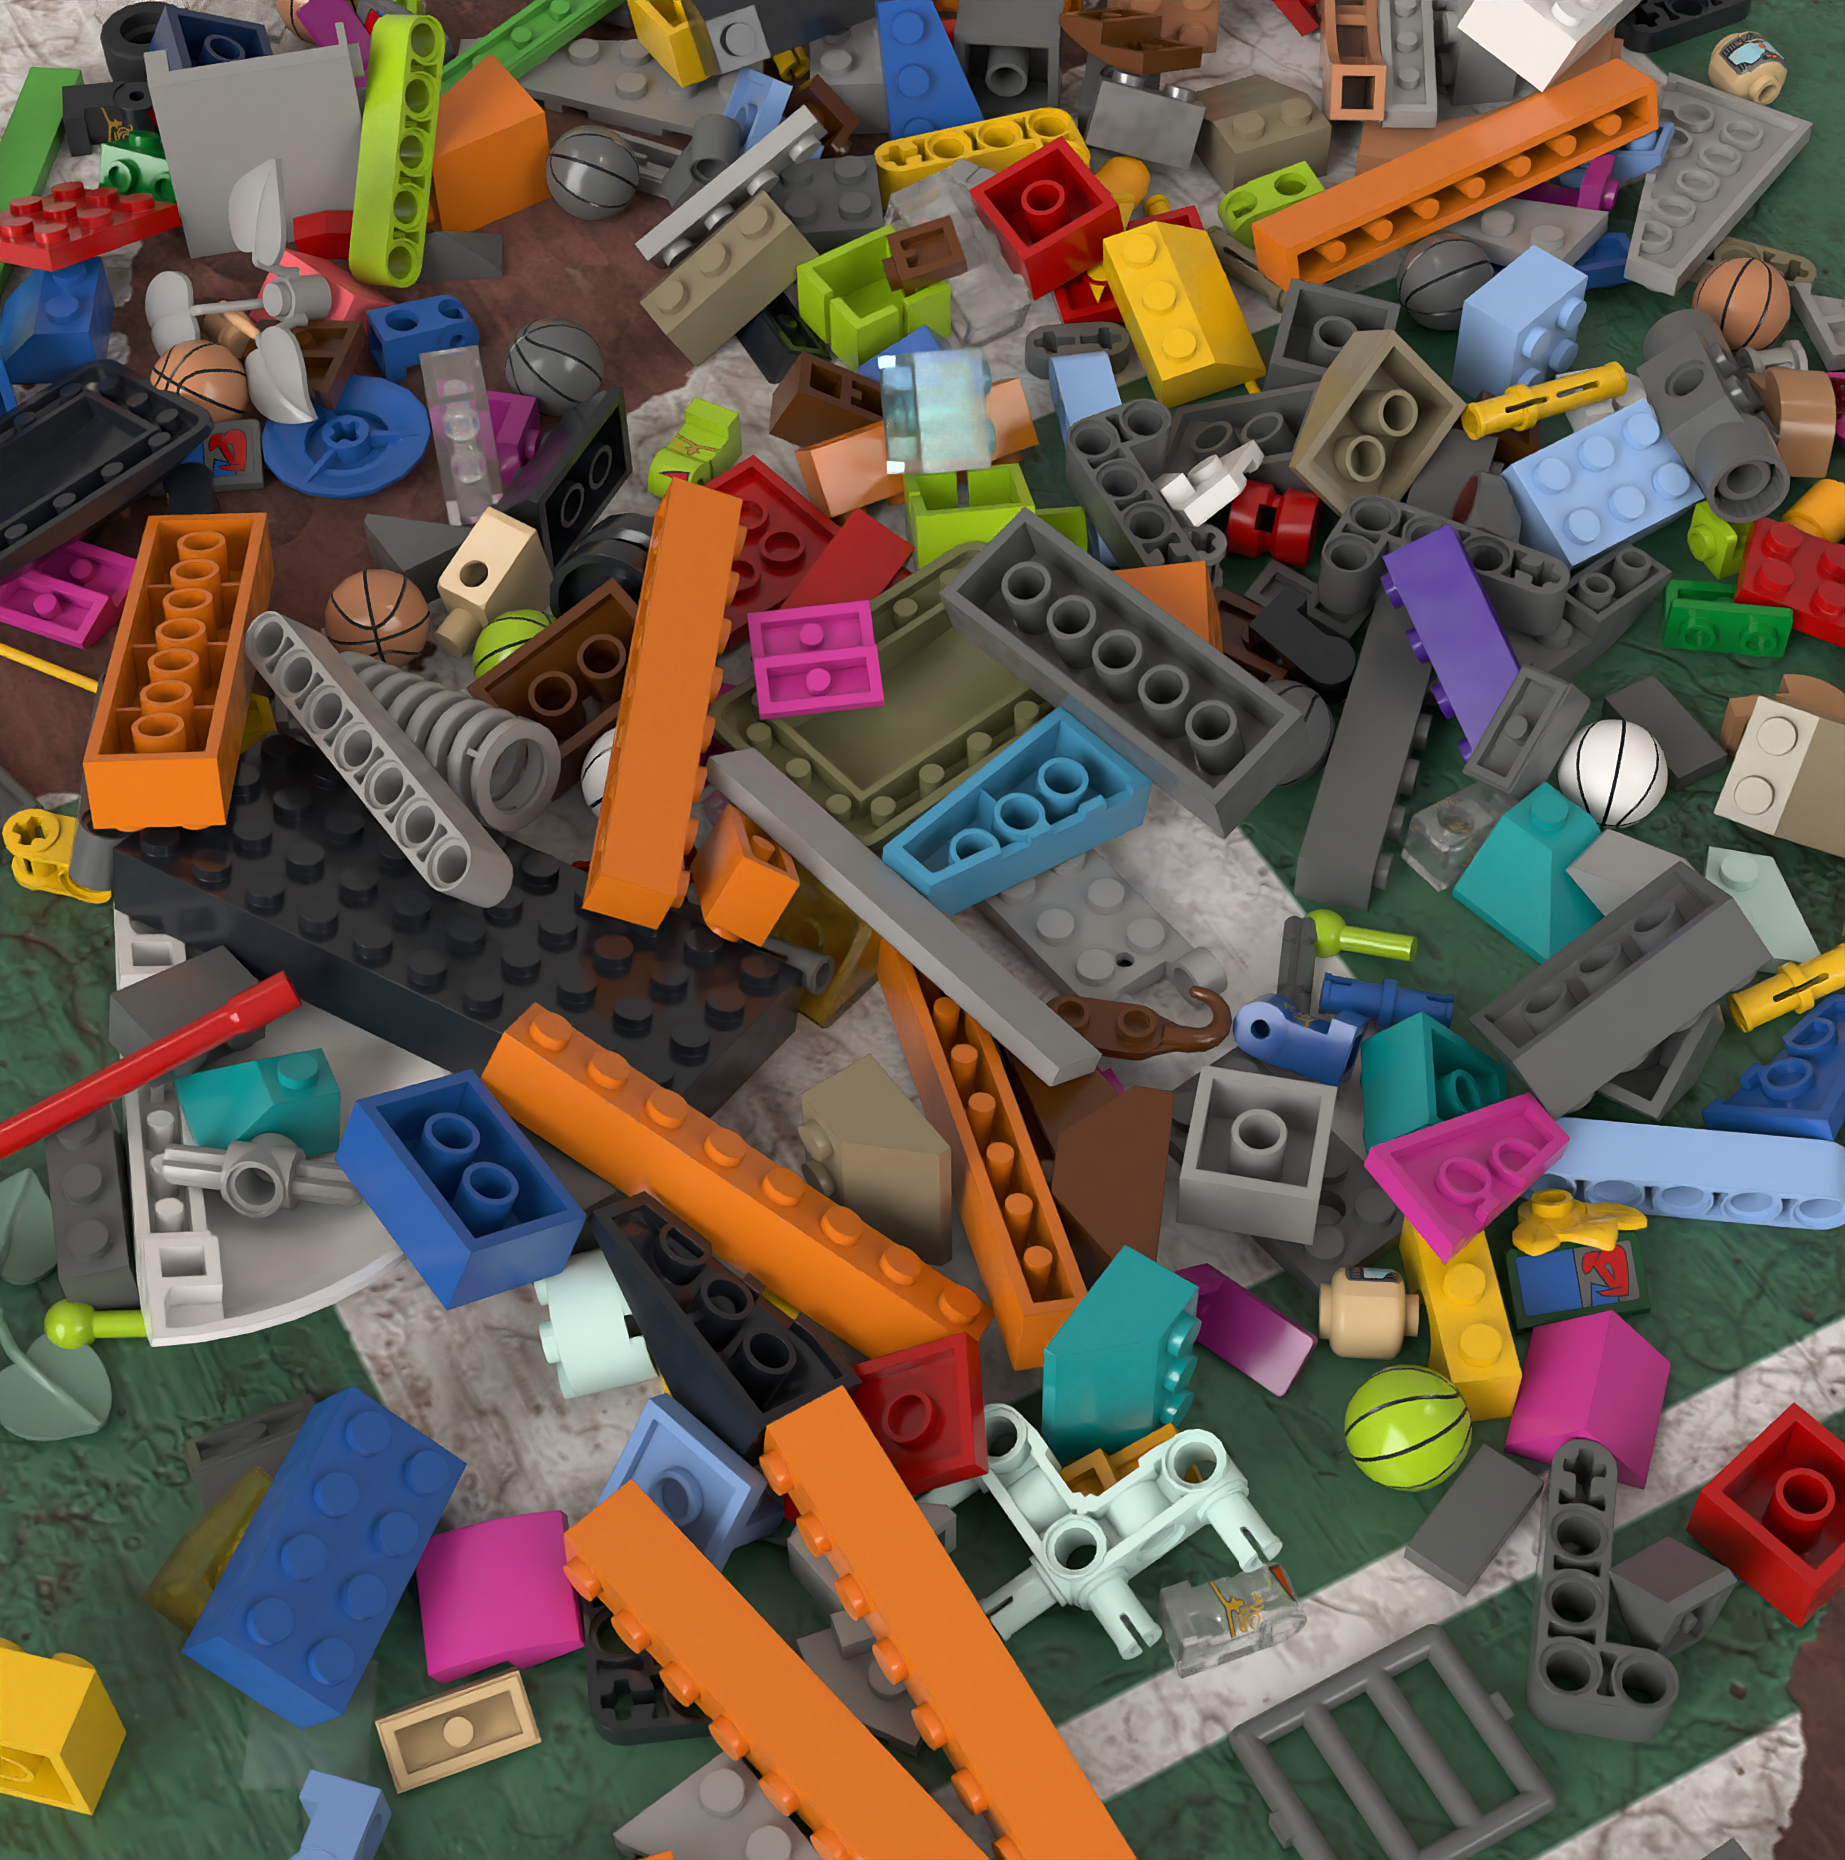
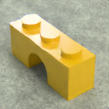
M1404 1216L1399 1250L1410 1294L1419 1295V1304L1425 1303L1428 1312L1431 1336L1428 1368L1448 1378L1461 1392L1469 1409L1471 1422L1512 1417L1522 1379V1372L1484 1229L1445 1265Z

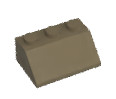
M761 189L640 298V304L666 336L696 367H699L797 279L798 265L820 255L768 194Z
M869 1053L801 1093L803 1124L798 1127L805 1146L806 1162L801 1165V1169L807 1184L839 1206L854 1211L863 1222L896 1244L909 1248L926 1264L943 1266L951 1261V1147L875 1058Z

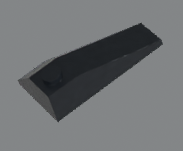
M681 0L705 76L722 75L876 17L875 0Z
M646 1191L591 1212L587 1221L672 1398L752 1467L760 1464L759 1457L764 1454L763 1446L767 1425L841 1385L845 1387L850 1396L862 1384V1380L820 1327L802 1313L795 1320L790 1318L762 1296L767 1288L765 1284L749 1272L741 1279L711 1256L712 1248L710 1241Z

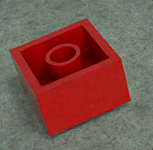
M1063 136L1058 137L968 190L980 233L1034 301L1102 262L1103 239L1124 232L1119 204Z
M1793 1402L1700 1490L1686 1532L1799 1629L1845 1585V1443Z

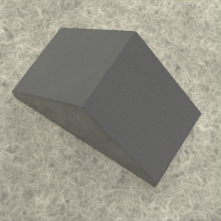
M369 513L366 514L364 519L371 560L376 568L387 569L407 577L419 588L427 604L441 598L437 588L439 578L473 528Z
M1670 1537L1660 1540L1608 1570L1632 1646L1661 1653L1667 1659L1706 1637L1738 1582L1729 1568Z

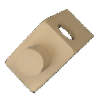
M490 506L482 514L440 576L437 585L448 617L434 632L433 638L448 654L457 658L462 657L474 641L477 642L482 630L496 617L505 612L523 609H535L543 612L550 605V584L553 576L536 529Z

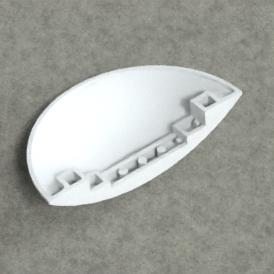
M114 908L117 991L204 953ZM301 1000V1007L268 1023L264 1039L255 1042L245 1050L235 1051L200 1067L194 1072L198 1073L249 1061L322 1048L340 1090L339 1145L356 1100L453 1074ZM173 1080L155 1089L147 1083L122 1097L129 1205L137 1283L143 1321L151 1347L216 1340L255 1332L298 1319L335 1304L367 1287L407 1259V1256L364 1198L355 1207L300 1200L294 1210L278 1208L269 1216L253 1218L237 1212L228 1202L224 1201L221 1190L168 1183L161 1172L167 1146L174 1143L195 1146L174 1091ZM337 1151L306 1157V1160L338 1164L334 1159ZM254 1168L259 1177L266 1181L274 1182L267 1172Z

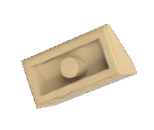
M516 1666L374 1717L397 1794L542 1742L520 1672Z

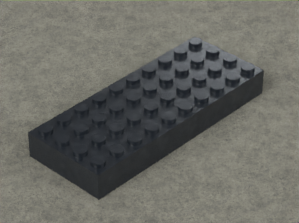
M276 730L271 731L239 755L226 825H212L200 830H190L182 826L146 827L134 832L113 848L115 910L204 953L223 945L255 978L262 981L284 970L301 1000L453 1074L473 1069L480 1078L504 1031L536 1002L549 1012L564 1017L573 1028L606 1050L622 1056L630 1066L663 1088L679 1094L688 1105L710 1119L795 1032L804 972L745 944L726 940L714 933L710 928L668 910L658 929L655 930L583 909L588 879L587 872L482 825L483 828L508 856L513 867L511 888L505 898L497 905L484 908L439 892L428 884L322 751Z

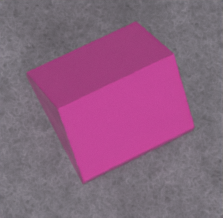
M1613 1310L1533 1327L1504 1452L1551 1465L1555 1452L1564 1443L1574 1439H1588L1600 1443L1614 1457L1618 1471L1617 1483L1644 1490L1671 1363Z

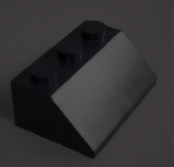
M612 385L569 409L556 427L549 429L544 434L539 449L527 465L521 466L516 471L511 486L498 503L490 505V507L536 529L553 578L559 567L577 548L633 471L623 388Z

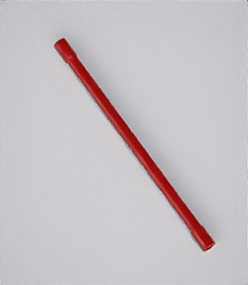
M284 970L234 995L223 1006L0 1122V1161L238 1035L251 1033L301 1007L302 1002Z

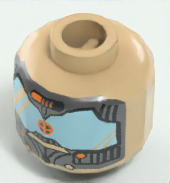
M1751 31L1731 34L1722 39L1712 52L1708 68L1709 81L1714 88L1763 106L1770 104L1776 99L1787 74L1785 59L1761 34Z
M1342 1267L1334 1273L1331 1284L1320 1283L1318 1338L1329 1339L1330 1347L1337 1356L1342 1358L1394 1359L1402 1349L1404 1336L1417 1337L1419 1295L1405 1294L1404 1280L1396 1270Z

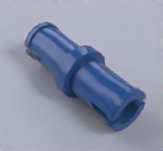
M1325 972L1318 1014L1338 1015L1346 1009L1370 1018V1021L1375 1022V1029L1385 1030L1390 1025H1395L1423 1011L1450 1029L1454 1008V995H1442L1397 987V980L1383 978L1382 984L1335 976L1332 973Z

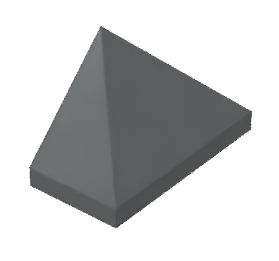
M451 231L426 233L422 269L416 282L503 278V234Z

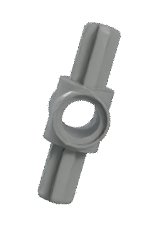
M277 1133L260 1134L250 1142L233 1140L227 1150L174 1143L167 1146L162 1161V1176L165 1177L168 1183L221 1190L224 1201L228 1202L237 1212L253 1218L269 1216L278 1208L294 1210L300 1200L355 1207L361 1203L363 1198L338 1164L306 1160L303 1149L298 1148L289 1138ZM254 1168L267 1172L274 1182H269L259 1177Z

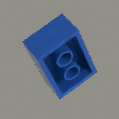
M473 1069L356 1100L334 1158L447 1311L562 1273L587 1218L586 1213Z

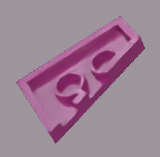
M1527 1092L1370 1148L1363 1166L1446 1265L1563 1156L1570 1138L1532 1094Z

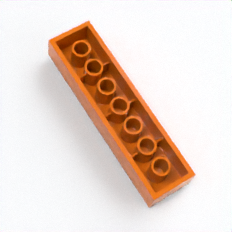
M267 513L148 516L83 759L94 829L116 828L123 832H135L146 827L182 826L190 830H200L212 825H226L256 668L249 661L245 653L244 640L252 621L268 610L274 579Z

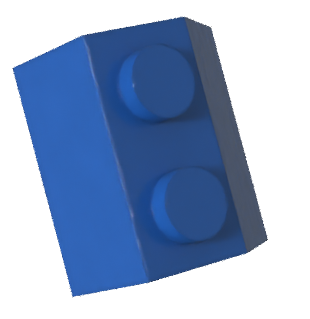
M93 257L54 272L35 269L4 301L0 320V346L13 385L54 383L88 362L107 359L115 305L101 257Z

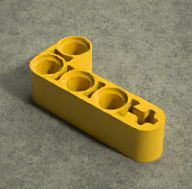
M1047 107L892 140L880 145L874 155L882 209L894 213H903L923 209L926 200L933 196L942 175L959 158L999 173L1058 137L1063 136L1090 169V151L1072 117L1059 108Z

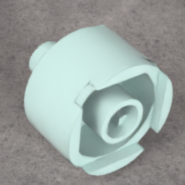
M601 1248L570 1255L562 1273L534 1282L538 1300L541 1306L548 1304L551 1319L539 1324L543 1350L549 1364L556 1363L558 1379L565 1400L601 1393L660 1377L659 1368Z

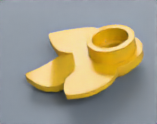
M1544 1189L1532 1194L1531 1199L1523 1202L1518 1207L1519 1225L1512 1231V1242L1517 1248L1530 1256L1545 1254L1560 1246L1561 1242L1567 1241L1592 1246L1605 1251H1612L1617 1242L1618 1230L1646 1228L1647 1218L1639 1210L1623 1204L1608 1202L1585 1203L1574 1199L1572 1194L1565 1190Z

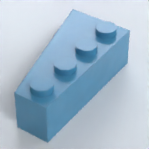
M1058 706L883 847L882 861L940 912H946L947 917H950L1141 826L1153 781L1062 706Z

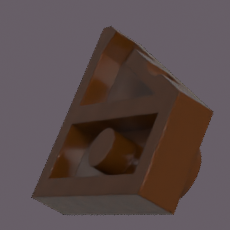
M259 320L256 328L261 333L266 328L275 326L281 321ZM308 320L307 326L294 327L290 331L295 335L302 351L311 403L327 410H334L368 337L362 321ZM250 338L242 354L244 364L249 353L258 349L255 339Z

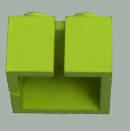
M890 224L797 266L799 316L825 344L831 342L832 351L855 373H857L858 367L925 324L944 338L951 336V286L945 280L915 289L916 293L904 298L901 289L891 292L882 264V259L891 257L886 235L897 232Z
M1019 463L967 468L968 507L958 508L957 474L955 469L903 473L906 536L908 543L916 547L912 554L916 571L962 543L974 541L989 543L1024 506L1035 514V504Z

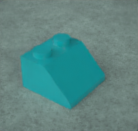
M1423 1011L1360 1042L1362 1070L1360 1085L1363 1091L1364 1110L1363 1141L1367 1154L1373 1146L1508 1099L1505 1066Z

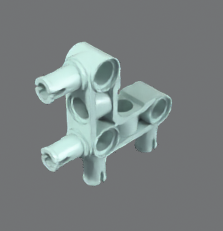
M1002 1403L988 1404L984 1406L989 1474L912 1495L917 1503L942 1504L952 1509L979 1489L984 1494L991 1491L1034 1553L1029 1558L1033 1564L986 1599L982 1598L978 1601L1005 1641L1010 1639L1013 1633L1055 1603L1059 1602L1062 1607L1069 1603L1070 1606L1074 1604L1085 1611L1092 1610L1118 1647L1119 1654L1126 1660L1143 1653L1136 1640L1128 1631L1127 1627L1129 1625H1133L1149 1648L1162 1635V1629L1147 1613L1128 1586V1581L1205 1525L1212 1524L1239 1561L1241 1569L1246 1573L1253 1572L1263 1566L1256 1551L1247 1541L1248 1539L1255 1541L1269 1561L1282 1548L1281 1540L1272 1533L1246 1498L1249 1494L1247 1479L1229 1457L1221 1441L1212 1433L1201 1429L1185 1430L1170 1440L1154 1447L1138 1459L1139 1467L1098 1497L1091 1493L1084 1497L1081 1492H1071L1059 1475L1062 1467L1038 1431L1018 1411ZM1012 1434L1017 1436L1015 1446L1009 1453L1000 1457L989 1456L991 1445L998 1438ZM1204 1460L1217 1463L1214 1473L1208 1480L1195 1484L1184 1481L1186 1471L1192 1464ZM1082 1545L1097 1547L1094 1560L1088 1566L1080 1570L1066 1568L1067 1559L1074 1549Z

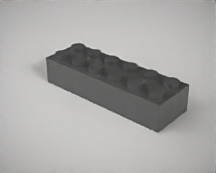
M1025 506L939 593L952 625L957 632L1054 707L1062 706L1151 779L1156 786L1225 839L1311 749L1304 715L1301 711Z

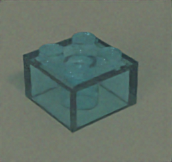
M982 347L878 356L888 474H928L991 468L990 455L994 454L996 449V432L993 422L987 419L985 395L990 393L992 378L990 366L987 360L982 358Z

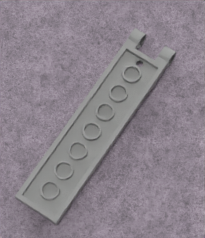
M1090 849L975 904L1062 995L1140 1005L1132 996L1166 976L1190 1005L1200 1007L1205 1003L1190 996L1189 990L1192 986L1208 988L1217 994L1224 992L1228 986L1226 974L1217 958L1204 947L1193 948L1094 849ZM1123 960H1128L1133 964L1126 968L1118 966Z

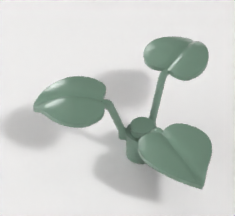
M31 1168L24 1169L0 1182V1277L14 1285L35 1283L45 1278L58 1267L51 1200ZM0 1307V1342L7 1356L15 1363L0 1372V1423L16 1436L37 1441H53L91 1434L105 1426L112 1410V1391L106 1369L95 1351L87 1344L75 1349L61 1348L52 1343L45 1333L32 1343L25 1354L17 1346L4 1319L3 1309Z

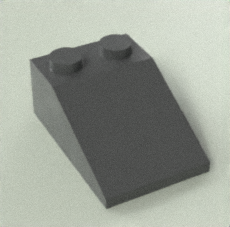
M1321 381L1176 408L1171 421L1167 464L1161 471L1150 476V481L1154 482L1165 473H1183L1185 477H1188L1190 470L1206 458L1215 454L1221 458L1254 440L1264 454V458L1257 470L1252 473H1243L1246 479L1271 483L1274 485L1277 494L1281 495L1290 487L1312 491L1288 467ZM1233 500L1224 507L1231 508ZM1322 501L1321 509H1327L1328 505ZM1265 512L1264 515L1275 517L1276 513Z

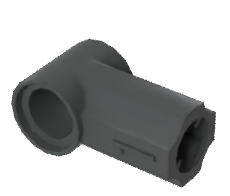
M708 114L696 120L691 142L662 179L661 193L668 199L672 209L677 210L739 158L742 130L735 120L720 114Z

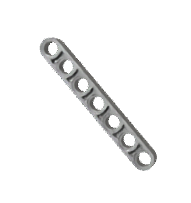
M276 611L264 612L253 620L244 640L245 653L249 661L428 884L439 892L478 907L489 908L503 900L511 888L513 879V867L508 856L327 638L317 630Z

